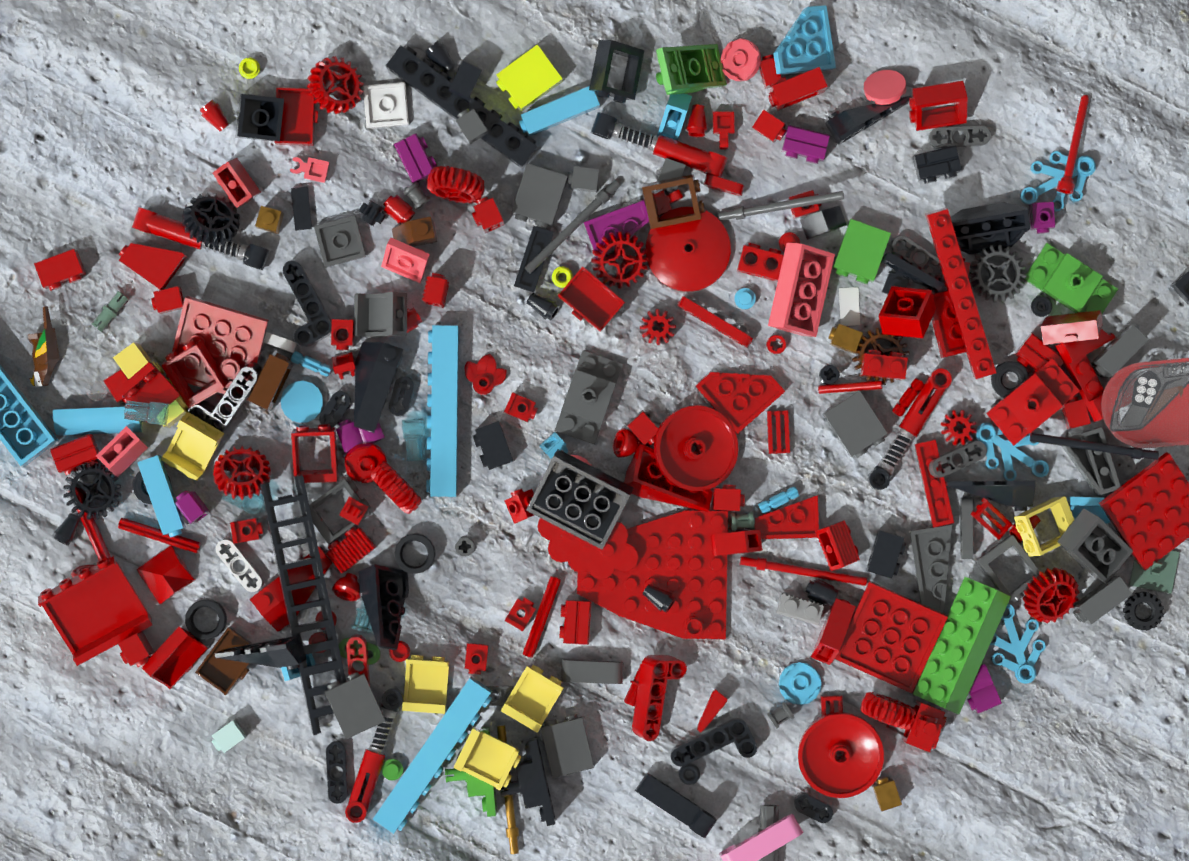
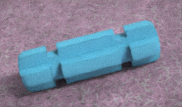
M294 351L292 354V362L298 365L300 363L301 366L314 372H320L321 375L326 377L330 375L332 370L330 365L321 364L322 362L306 355L303 356L302 353Z
M791 487L786 492L783 491L769 498L768 501L765 500L759 503V508L762 513H767L771 511V508L775 509L789 502V499L793 500L799 497V492L796 487Z

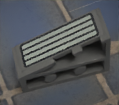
M1102 427L1066 437L1107 444ZM1062 446L1096 495L1109 493L1121 487L1110 453Z

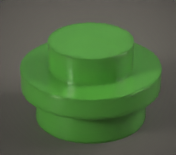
M389 759L382 766V774L388 780H397L403 773V766L396 759Z

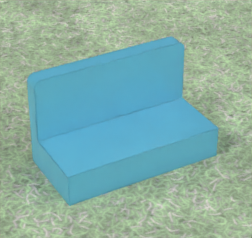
M1067 497L1074 520L1083 509H1086L1100 517L1106 524L1110 523L1109 518L1099 504L1105 498Z

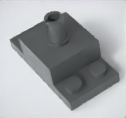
M583 350L561 409L555 431L595 445L623 364Z

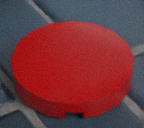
M362 443L349 450L345 456L344 465L348 476L352 480L370 483L374 482L371 477L374 469L383 462H388L385 452L381 447L373 443Z

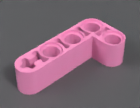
M792 813L740 844H734L726 848L719 855L722 861H758L800 836L803 830Z

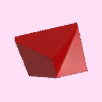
M172 545L136 569L159 604H162L195 581Z

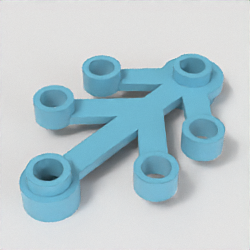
M1054 151L1049 156V161L1052 164L1063 163L1066 165L1068 156L1062 155L1059 151ZM1053 154L1059 155V161L1056 162L1052 159ZM1081 156L1076 159L1072 178L1077 176L1074 191L1078 192L1080 197L1075 199L1072 194H1069V198L1073 202H1078L1082 199V190L1086 177L1092 175L1096 169V163L1090 156ZM1040 161L1033 162L1030 166L1033 174L1042 173L1055 178L1036 188L1027 187L1023 189L1020 194L1021 201L1026 205L1035 203L1039 195L1058 185V181H1061V178L1064 177L1065 171L1043 165ZM1082 163L1088 164L1087 170L1081 168ZM1035 164H1039L1041 166L1040 171L1034 170L1033 167ZM1058 191L1052 202H1060L1061 207L1060 209L1054 207L1055 212H1059L1064 208L1063 200L1065 194ZM1026 193L1032 194L1031 200L1025 198Z
M982 423L977 427L976 438L978 441L983 442L987 448L985 465L988 469H996L999 465V461L994 454V443L1001 450L1005 469L1003 477L1005 480L1013 481L1017 476L1016 471L1013 469L1011 455L1030 467L1034 476L1044 477L1048 474L1049 465L1043 460L1035 461L1016 448L1024 445L1035 446L1039 444V442H1030V434L1013 446L1009 440L1005 441L997 436L1003 434L998 427H994L990 423ZM985 429H987L990 432V435L987 438L982 435V432ZM990 459L996 461L994 467L989 466L988 462ZM1037 465H1041L1043 467V471L1041 473H1038L1036 471ZM1012 471L1014 474L1013 478H1007L1006 473Z
M1007 604L1006 608H1008L1009 614L1002 616L1001 619L1004 620L1011 644L999 638L995 633V641L990 643V645H996L1015 655L1018 664L1005 659V656L998 652L992 655L991 660L993 664L997 666L1002 665L1015 672V677L1019 682L1028 684L1036 677L1034 665L1040 653L1045 650L1046 644L1040 639L1033 641V650L1026 661L1024 651L1033 633L1038 630L1039 623L1034 619L1027 620L1025 624L1026 629L1019 640L1012 619L1015 615V609L1012 605ZM1032 621L1036 624L1033 630L1029 629L1028 626ZM1037 642H1041L1043 645L1040 650L1035 648ZM997 655H1000L1002 657V661L1000 663L995 662V657ZM1023 669H1028V676H1022L1021 672Z

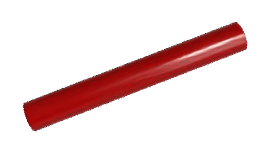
M881 380L819 385L818 391L819 394L876 390L883 389V382Z

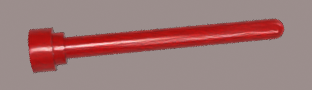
M1086 94L1082 95L1080 99L1064 177L1061 178V181H1058L1056 189L1064 194H1073L1075 184L1073 183L1072 176L1089 103V96Z

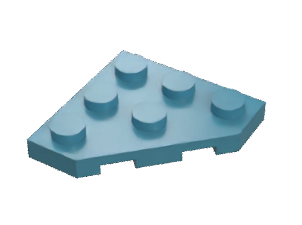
M826 5L811 6L803 9L773 53L777 75L808 72L820 67L821 71L836 68Z

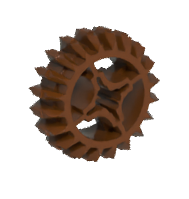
M876 328V335H873L872 331L868 330V339L864 335L861 336L863 344L859 342L858 347L860 349L854 353L858 354V357L852 358V362L859 361V365L854 367L855 370L861 368L864 350L870 342L872 349L882 351L881 353L896 352L907 356L910 352H903L902 348L908 345L907 343L899 344L903 339L902 336L894 339L895 335L880 334V329ZM876 339L887 340L894 347L883 349ZM867 377L865 381H870L872 377ZM873 377L874 381H879V379H881L883 385H886L885 378ZM889 379L891 383L895 382L894 379Z

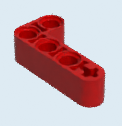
M648 655L643 659L632 723V731L635 735L646 741H654L658 737L667 680L681 679L686 674L687 666L683 661L671 655Z

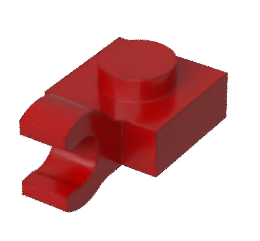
M713 112V134H719V150H728V134L735 133L734 112Z
M663 190L654 194L659 216L672 210L671 203L683 198L680 190H676L667 196Z

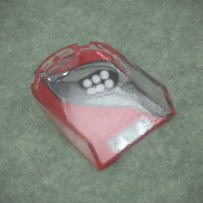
M1189 358L1134 363L1119 370L1109 380L1102 395L1101 411L1104 422L1114 437L1126 445L1142 449L1189 446Z

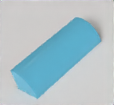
M133 406L53 410L54 429L57 436L120 433L126 426L133 433L142 432V417Z

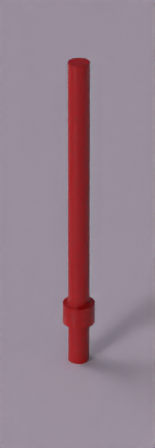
M741 556L740 565L756 567V570L761 571L768 569L866 586L867 583L866 577L767 561V558L761 557L754 559Z

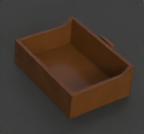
M228 627L195 673L220 690L224 695H227L239 679L243 680L250 671L247 668L250 663L215 658V653L222 649L252 643Z

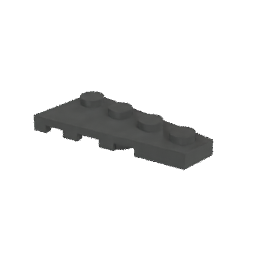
M952 525L909 531L920 603L944 613Z

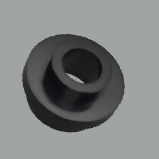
M1037 296L1031 302V310L1034 315L1045 317L1052 311V302L1046 296ZM1038 303H1044L1045 309L1039 310Z
M689 763L680 768L679 778L684 784H695L700 778V770L696 765ZM687 770L693 771L694 774L691 778L686 777L685 773Z

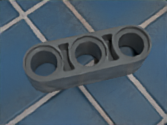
M562 660L561 681L623 684L624 663Z

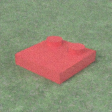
M390 237L381 267L421 283L430 254Z

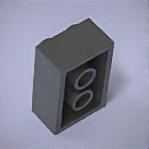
M1086 509L1081 511L1057 541L1092 576L1105 584L1110 581L1133 552L1100 517Z

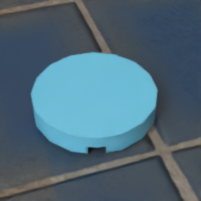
M295 381L288 385L281 396V408L284 414L290 420L298 423H306L316 419L324 405L323 396L319 388L307 381Z
M792 663L784 668L779 677L780 692L792 704L802 705L810 703L816 699L821 689L820 675L808 663Z

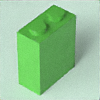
M850 219L832 269H835L836 274L848 278V275L857 277V282L868 285V282L873 283L891 233Z

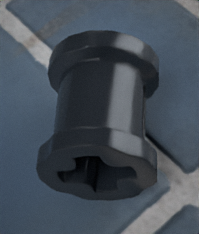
M833 365L823 367L819 372L820 381L826 385L835 383L839 378V371ZM829 369H831V373L834 374L835 377L830 378V380L828 381L827 376L824 375V372H827Z

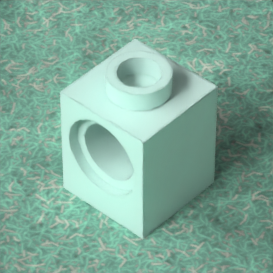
M234 719L212 735L214 739L212 743L218 751L222 750L225 753L247 736Z

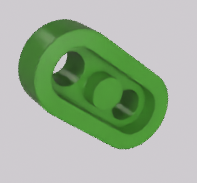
M350 637L343 639L339 643L340 655L347 659L345 646ZM355 640L351 645L356 647V654L352 655V657L359 655L358 650L362 646V644H358V640ZM367 642V650L373 652V657L368 658L369 665H373L380 659L381 652L377 645Z

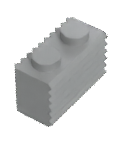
M782 593L776 613L819 625L824 606L821 603L810 602V600L806 601V599L802 600V598Z

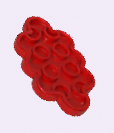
M542 518L538 521L537 526L540 535L549 540L548 553L550 557L556 562L568 561L571 569L576 572L588 570L594 578L606 579L611 576L614 569L629 571L637 564L638 553L632 545L626 543L628 532L621 522H616L604 548L600 549Z

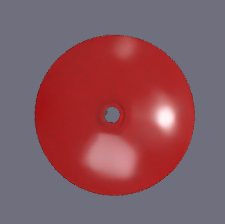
M688 206L675 208L663 214L659 219L692 214L694 209ZM706 210L705 213H702L700 220L650 229L646 241V249L648 251L646 257L649 258L647 262L654 276L667 287L682 292L699 291L715 283L726 270L731 254L727 230L716 216ZM687 244H690L693 248L691 252L685 251L684 247Z
M687 406L674 411L661 423L655 436L654 456L660 472L670 483L688 491H704L718 486L731 474L738 457V440L733 426L720 412L706 406ZM693 445H694L695 448H696L695 452H692V450H691V448L693 447Z
M837 712L818 718L805 730L799 742L798 763L803 777L813 789L829 797L849 798L864 792L877 780L883 767L884 750L877 731L865 719L851 713ZM838 750L844 751L841 756L837 755L836 752Z

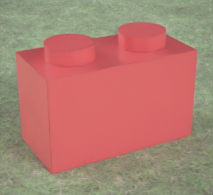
M126 426L96 457L116 477H119L148 447Z

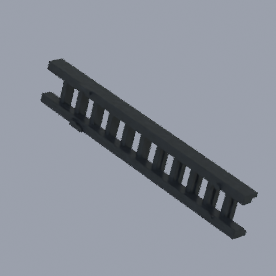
M300 474L293 476L297 493L294 496L290 494L272 500L269 482L259 484L291 636L301 635L300 633L324 627L326 631V641L304 645L303 647L305 655L329 649L332 661L307 666L305 660L300 663L298 668L310 727L314 736L321 733L318 717L334 714L331 705L316 708L314 696L325 694L324 691L328 689L327 685L331 683L312 687L310 675L334 670L336 681L339 680V683H343L346 681L305 482L303 475ZM299 502L301 516L277 521L274 506ZM303 522L306 537L281 542L278 527ZM307 543L310 558L285 562L283 548ZM312 564L314 579L290 584L287 569ZM316 585L318 600L294 605L291 590ZM321 607L323 620L298 624L296 611Z

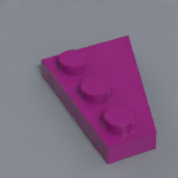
M644 200L583 223L593 250L599 251L596 243L603 244V236L609 240V233L612 232L617 237L618 231L622 232L623 237L626 232H629L630 236H632L649 222ZM616 245L612 246L606 252L605 256L608 255L611 251H613Z

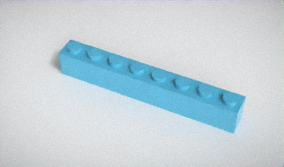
M432 325V330L428 331V343H432V352H428V364H432V373H428V386H432V394H428L427 406L431 407V415L427 416V428H431V437H427V450H431V458H427V471H431L430 479L426 481V492H430V497H457L459 326Z
M472 676L469 678L374 816V821L393 834L397 829L399 831L403 829L408 821L405 819L408 812L414 813L420 804L417 801L419 796L427 794L432 786L429 784L433 776L438 778L444 769L441 764L445 759L448 761L456 752L453 747L457 741L462 743L468 732L465 730L468 725L474 726L480 717L477 712L481 706L486 708L492 697L489 695L492 690Z

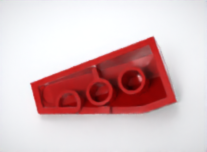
M642 444L638 446L624 479L625 484L634 488L631 494L650 500L709 511L713 491L710 489L688 491L673 485L660 472L655 460L654 449Z
M319 546L321 564L325 575L332 562ZM308 554L303 559L310 558V555ZM312 564L287 570L290 584L314 579ZM278 577L249 599L277 632L289 624ZM316 585L291 590L294 605L307 602Z

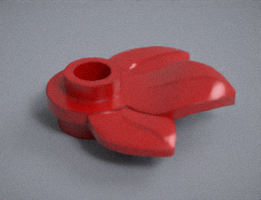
M491 354L484 355L478 361V364L467 361L464 368L467 380L473 383L475 392L480 395L489 394L494 386L501 385L506 379L507 370L497 368L496 361ZM486 381L487 385L482 387L480 386V382Z

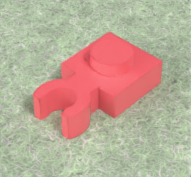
M298 157L293 158V161L298 162L300 167L296 170L290 169V172L293 174L304 172V179L321 183L326 182L330 162L308 157L307 163H304Z

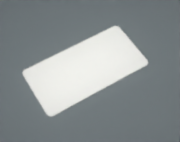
M858 287L839 288L841 325H860Z

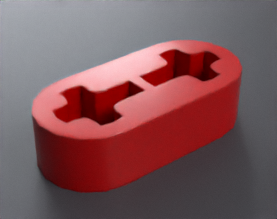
M708 174L703 184L706 187L736 196H742L745 188L743 184Z

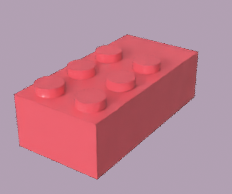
M786 244L768 326L801 336H817L835 254L805 244Z

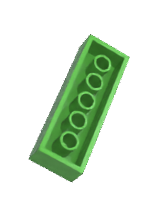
M964 577L945 625L913 693L914 695L958 715L960 714L1011 596Z

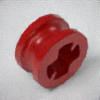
M773 335L768 338L766 346L771 353L780 354L785 350L786 342L783 337ZM778 338L781 340L779 343H782V347L774 351L770 343Z

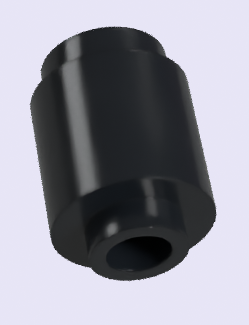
M815 578L814 582L809 581L805 592L808 593L807 598L825 606L827 604L832 606L839 590L834 589L835 586Z

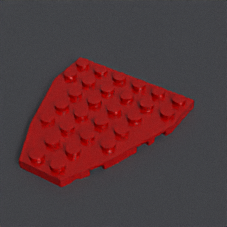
M685 510L628 528L626 543L632 545L638 553V561L634 568L629 571L614 569L611 576L606 579H596L591 576L588 570L578 572L577 594L618 616L683 639H726L727 555L714 556L712 535L728 533V511ZM648 584L672 593V596L676 598L667 613L663 610L660 612L642 595ZM689 617H698L703 621L705 628L701 636L690 638L684 633L683 624Z

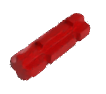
M917 378L912 381L911 387H908L902 395L899 404H896L892 409L893 413L899 417L903 416L906 407L910 406L918 395L917 392L924 386V383Z

